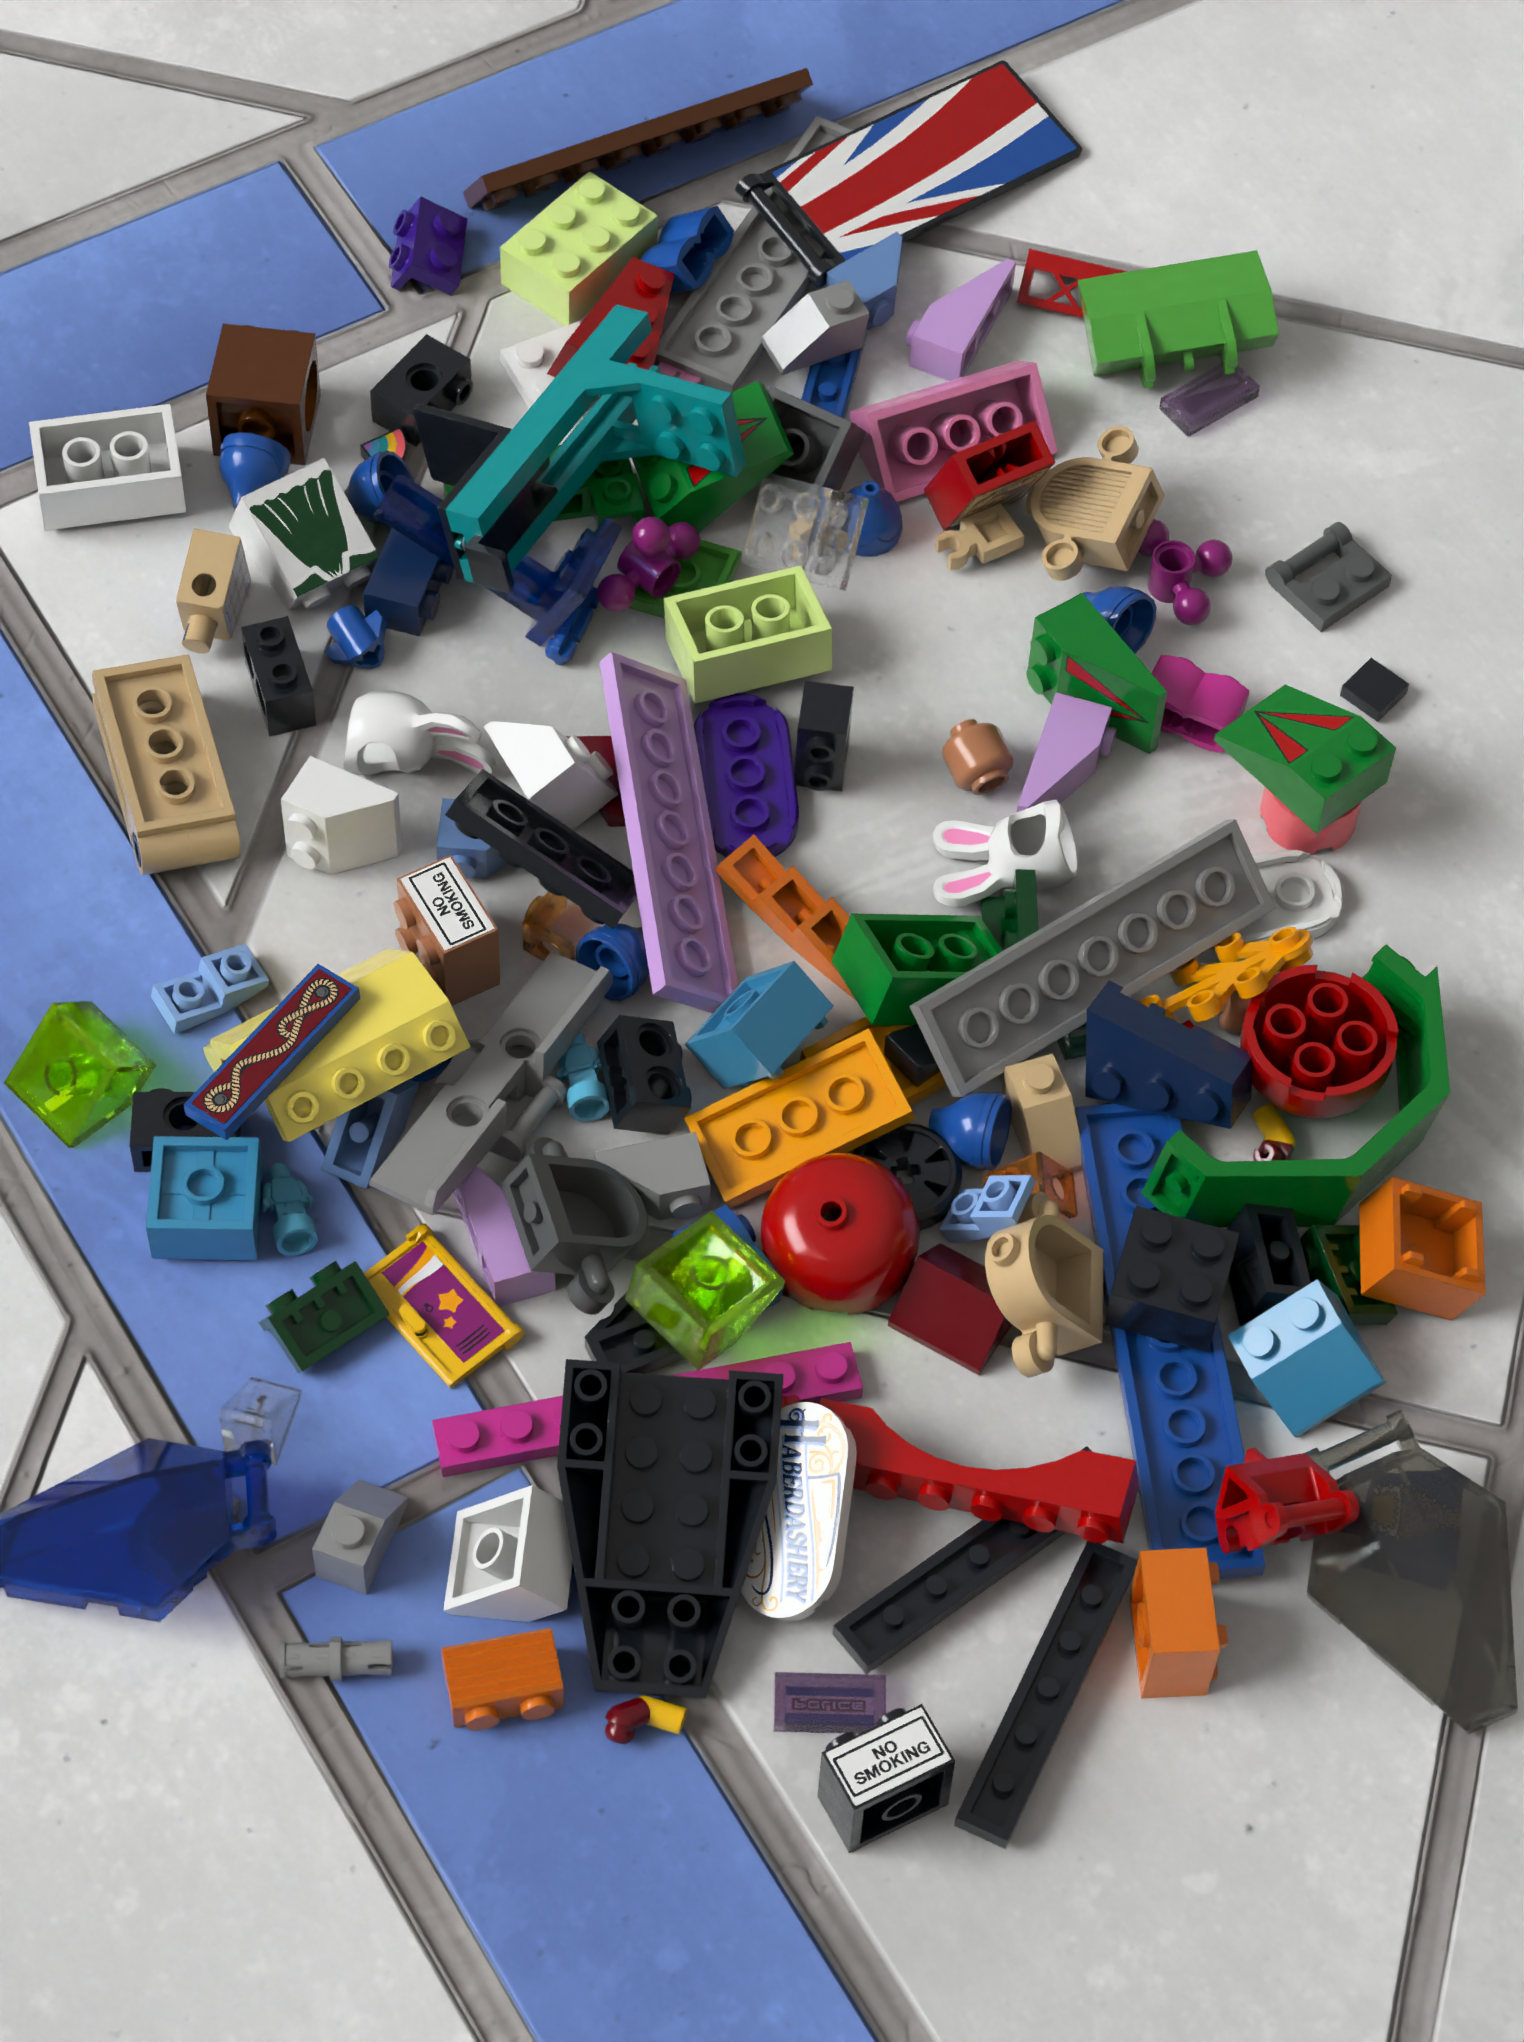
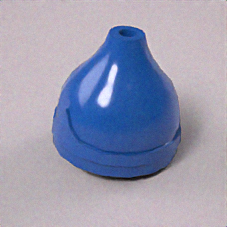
M233 433L224 437L220 449L219 470L222 480L230 491L235 509L241 497L285 477L291 463V454L287 448L270 438L251 433Z
M380 451L360 463L353 471L349 485L344 491L355 513L372 522L383 524L400 522L413 515L417 508L418 494L411 471L403 459L392 451Z
M866 481L862 485L851 488L840 498L836 507L838 511L837 543L849 553L861 557H876L889 552L897 545L903 531L900 506L890 492L883 487H879L874 481Z
M1127 586L1108 587L1099 592L1083 593L1134 654L1145 644L1156 620L1154 599L1141 590Z
M620 923L614 929L607 925L599 926L585 934L576 946V962L595 971L602 966L609 969L612 973L613 984L604 995V998L619 1002L638 992L639 988L648 978L649 968L642 927L636 928Z
M977 1092L966 1095L946 1107L932 1109L928 1126L945 1139L963 1164L981 1170L993 1171L1002 1159L1008 1140L1012 1115L1011 1099L1008 1095L999 1092Z

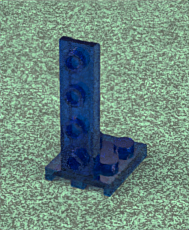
M397 475L388 487L373 516L454 567L437 508L443 500L408 477ZM606 518L594 532L587 528L582 533L573 550L568 549L561 557L554 572L528 555H525L511 572L515 585L509 593L485 588L534 619L525 637L541 647L586 599L622 527Z

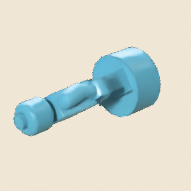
M581 1032L578 1033L570 1047L559 1060L557 1078L562 1083L563 1079L570 1083V1088L566 1093L570 1116L577 1121L590 1122L602 1118L607 1114L610 1107L606 1087L598 1081L597 1073H600L599 1070L602 1069L597 1048H588L585 1036Z
M276 1163L269 1169L271 1183H266L263 1186L262 1211L266 1212L268 1208L270 1211H274L276 1222L272 1229L277 1250L287 1256L302 1255L312 1250L318 1242L313 1219L306 1214L304 1208L305 1205H308L310 1208L312 1207L313 1197L308 1194L307 1188L302 1181L291 1177L289 1167L286 1164Z

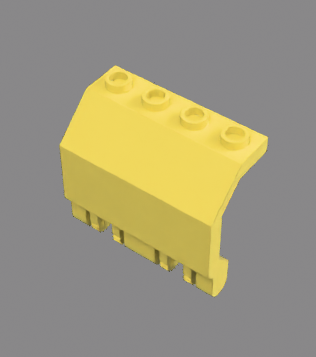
M386 949L337 974L359 988L360 1000L265 1100L283 1141L290 1142L470 1048V1044L450 1001L413 952ZM277 1006L209 1040L210 1044L203 1047V1050L214 1072Z

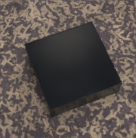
M1370 658L1342 685L1340 696L1378 722L1407 694L1409 683L1373 658Z

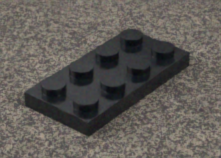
M484 769L460 793L445 814V816L455 822L457 829L464 835L473 839H481L497 850L498 856L504 862L513 867H522L537 877L544 889L554 895L565 896L578 905L582 913L595 923L606 924L614 929L637 898L634 874L631 869Z

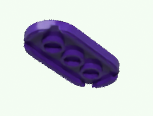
M733 694L717 698L709 704V708L702 715L700 712L694 722L715 850L721 855L728 857L754 834L768 851L776 857L792 844L799 824V805L788 722L777 708L775 711L772 707L766 705V700L758 696Z

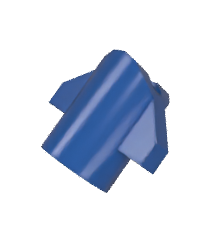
M355 605L342 607L327 622V629L336 642L324 650V652L334 664L353 665L363 669L379 667L384 660L383 641L387 621L377 609L365 617Z

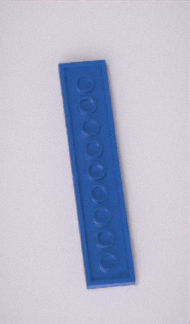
M1119 1104L1075 1107L1081 1139L1082 1170L1095 1244L1103 1249V1290L1107 1309L1136 1205L1161 1212L1141 1192L1166 1141L1179 1130L1182 1131L1181 1120L1178 1117ZM1218 1318L1208 1353L1110 1326L1133 1460H1136L1139 1481L1138 1490L1149 1550L1207 1548L1208 1562H1216L1218 1564L1219 1579L1263 1575L1265 1561L1262 1548L1248 1551L1247 1547H1242V1550L1239 1552L1225 1554L1220 1547L1215 1510L1226 1466L1242 1464L1245 1460Z

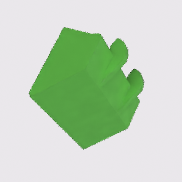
M1257 250L1078 280L1094 376L1139 369L1143 388L1154 387L1153 381H1156L1155 366L1182 362L1185 372L1194 371V359L1218 355L1220 356L1224 374H1235L1234 368L1238 367L1237 352L1273 347L1279 335L1271 287Z

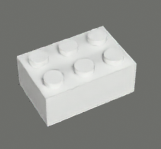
M170 404L29 422L38 494L45 531L186 512Z

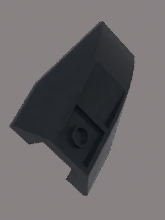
M566 1359L557 1469L595 1692L706 1699L776 1486L784 1374L729 1370V1379L726 1380L621 1372V1365L617 1362Z

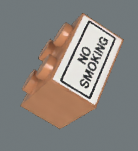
M452 855L397 878L398 900L393 902V906L400 922V927L395 929L398 943L403 951H410L416 955L448 998L451 1005H456L500 985L498 928Z

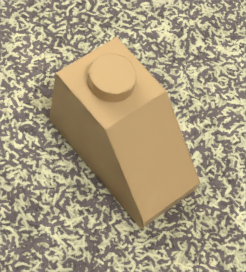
M1054 1054L1006 1066L1001 1093L1008 1095L1011 1099V1125L1036 1182L1082 1170L1081 1139L1073 1099Z

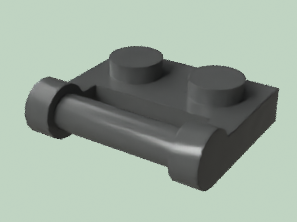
M1335 522L1327 527L1321 538L1288 560H1278L1265 570L1266 579L1272 588L1320 632L1388 588L1392 578L1390 572L1353 540L1350 530L1341 522ZM1332 552L1340 557L1339 560L1303 584L1295 579L1297 575Z

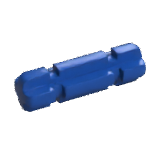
M583 582L580 586L575 587L570 598L571 604H567L554 630L555 638H550L545 649L546 657L554 660L557 665H565L566 662L572 660L577 650L576 642L580 643L594 615L592 609H597L598 588L593 587L590 582Z

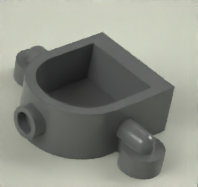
M540 1137L524 1152L522 1161L502 1181L501 1185L530 1270L574 1275L575 1278L567 1287L571 1302L580 1311L589 1315H595L600 1313L614 1298V1286L607 1272L612 1270L643 1238L648 1227V1214L636 1189L618 1171L595 1160L568 1157L561 1143L547 1137Z

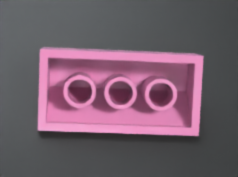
M1014 361L849 411L851 422L867 432L859 449L864 465L873 481L879 487H883L890 492L897 502L925 494L923 489L953 454L1034 420L1051 454L1058 453L1038 366L1035 362Z

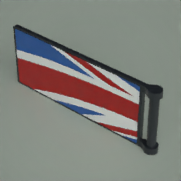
M1002 60L766 172L748 174L739 181L735 192L744 202H751L808 270L807 277L816 288H820L826 285V274L829 270L893 233L898 232L903 237V243L1079 157L1082 147L1006 61ZM770 187L774 190L831 259H821L765 193V190Z

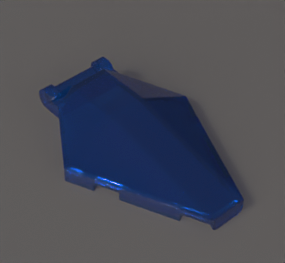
M147 1438L0 1513V1588H4L7 1597L83 1610L86 1609L88 1603L117 1607L120 1616L161 1622L193 1591V1587L207 1578V1571L236 1550L264 1546L273 1542L277 1537L276 1519L270 1514L267 1469L272 1465L270 1445L262 1440H253L243 1443L239 1450L226 1452ZM245 1476L248 1516L245 1517L243 1522L234 1523L232 1478Z

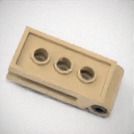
M189 654L93 670L92 680L95 693H93V708L130 842L133 844L135 860L140 875L240 858L241 849L235 820L236 814Z

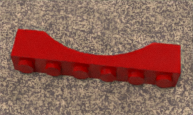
M824 1398L820 1400L819 1405L836 1413L845 1426L850 1429L855 1439L857 1457L853 1489L867 1491L870 1495L882 1500H893L897 1497L917 1501L926 1508L936 1511H944L951 1508L971 1512L977 1518L985 1521L995 1522L1005 1519L1020 1522L1039 1532L1059 1530L1074 1533L1082 1539L1093 1543H1104L1107 1540L1124 1543L1139 1489L1136 1460L1081 1450L1057 1461L1028 1468L994 1470L967 1467L936 1458L909 1444L889 1428L873 1408Z

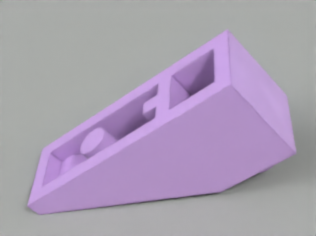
M1007 258L930 304L921 321L915 319L909 328L906 337V345L911 347L909 366L948 381L964 377L1013 292L1016 261Z
M1055 693L1017 805V812L1045 801L1057 800L1060 804L1095 773L1100 756L1109 757L1115 741L1117 729L1109 727L1112 707Z
M476 1166L454 1191V1195L492 1299L501 1307L555 1291V1273L530 1270L503 1189Z

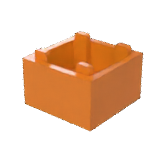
M1392 1176L1359 1203L1362 1296L1453 1320L1486 1295L1482 1202Z
M1207 1548L1145 1550L1139 1553L1129 1593V1605L1141 1699L1207 1695L1211 1680L1217 1679V1660L1220 1648H1225L1228 1644L1226 1626L1217 1625L1212 1585L1218 1584L1220 1577L1218 1564L1216 1562H1208Z

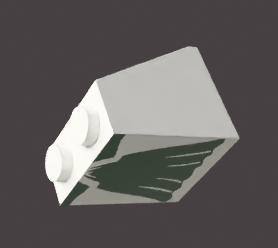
M325 458L241 497L228 525L234 536L241 537L244 550L289 610L304 604L306 609H311L331 597L329 591L343 584L346 585L347 589H351L370 579L371 571L379 558L377 550Z

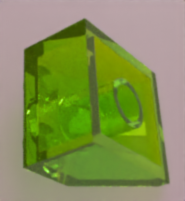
M92 1001L56 1002L51 1004L4 1084L68 1148H75L132 1105L133 1092H140L156 1064Z
M711 1210L636 1264L625 1300L699 1371L736 1344L783 1288L785 1280Z

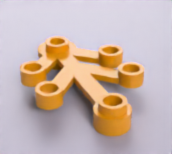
M1295 927L1280 929L1266 941L1244 943L1241 934L1236 932L1213 946L1221 963L1199 965L1196 957L1169 972L1177 986L1188 985L1192 982L1199 983L1164 1000H1161L1158 995L1153 994L1141 998L1138 1002L1147 1007L1154 1003L1166 1009L1164 1016L1176 1021L1173 1012L1186 1005L1195 1021L1208 1020L1221 1011L1222 1004L1235 990H1237L1242 999L1255 997L1268 987V982L1278 971L1281 972L1289 968L1302 966L1308 962L1313 956L1311 949L1313 939L1309 931L1304 929L1297 930Z

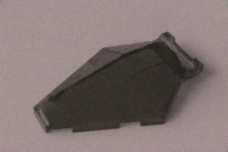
M1398 1410L1387 1415V1422L1321 1452L1317 1447L1305 1452L1330 1475L1329 1471L1391 1443L1396 1442L1400 1451L1393 1452L1344 1474L1336 1480L1339 1491L1350 1490L1357 1497L1359 1515L1356 1521L1341 1530L1314 1538L1307 1597L1336 1623L1342 1624L1367 1646V1649L1426 1701L1432 1706L1436 1705L1466 1731L1467 1734H1471L1518 1711L1506 1502L1419 1447L1402 1410Z

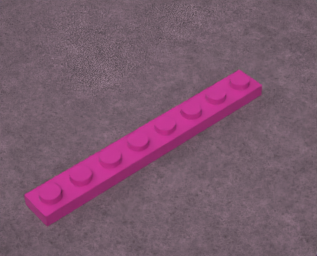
M851 1342L670 1375L728 1380L729 1370L784 1374L782 1390L784 1396L796 1394L800 1402L816 1404L820 1403L821 1398L843 1402L862 1398L863 1386ZM563 1396L432 1420L442 1477L557 1456Z

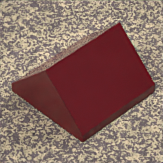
M942 1243L917 1257L888 1320V1327L977 1375L981 1374L1012 1326L1002 1314L992 1296L985 1266Z

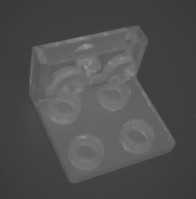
M769 474L761 483L742 563L769 572L801 565L809 583L846 591L869 498Z

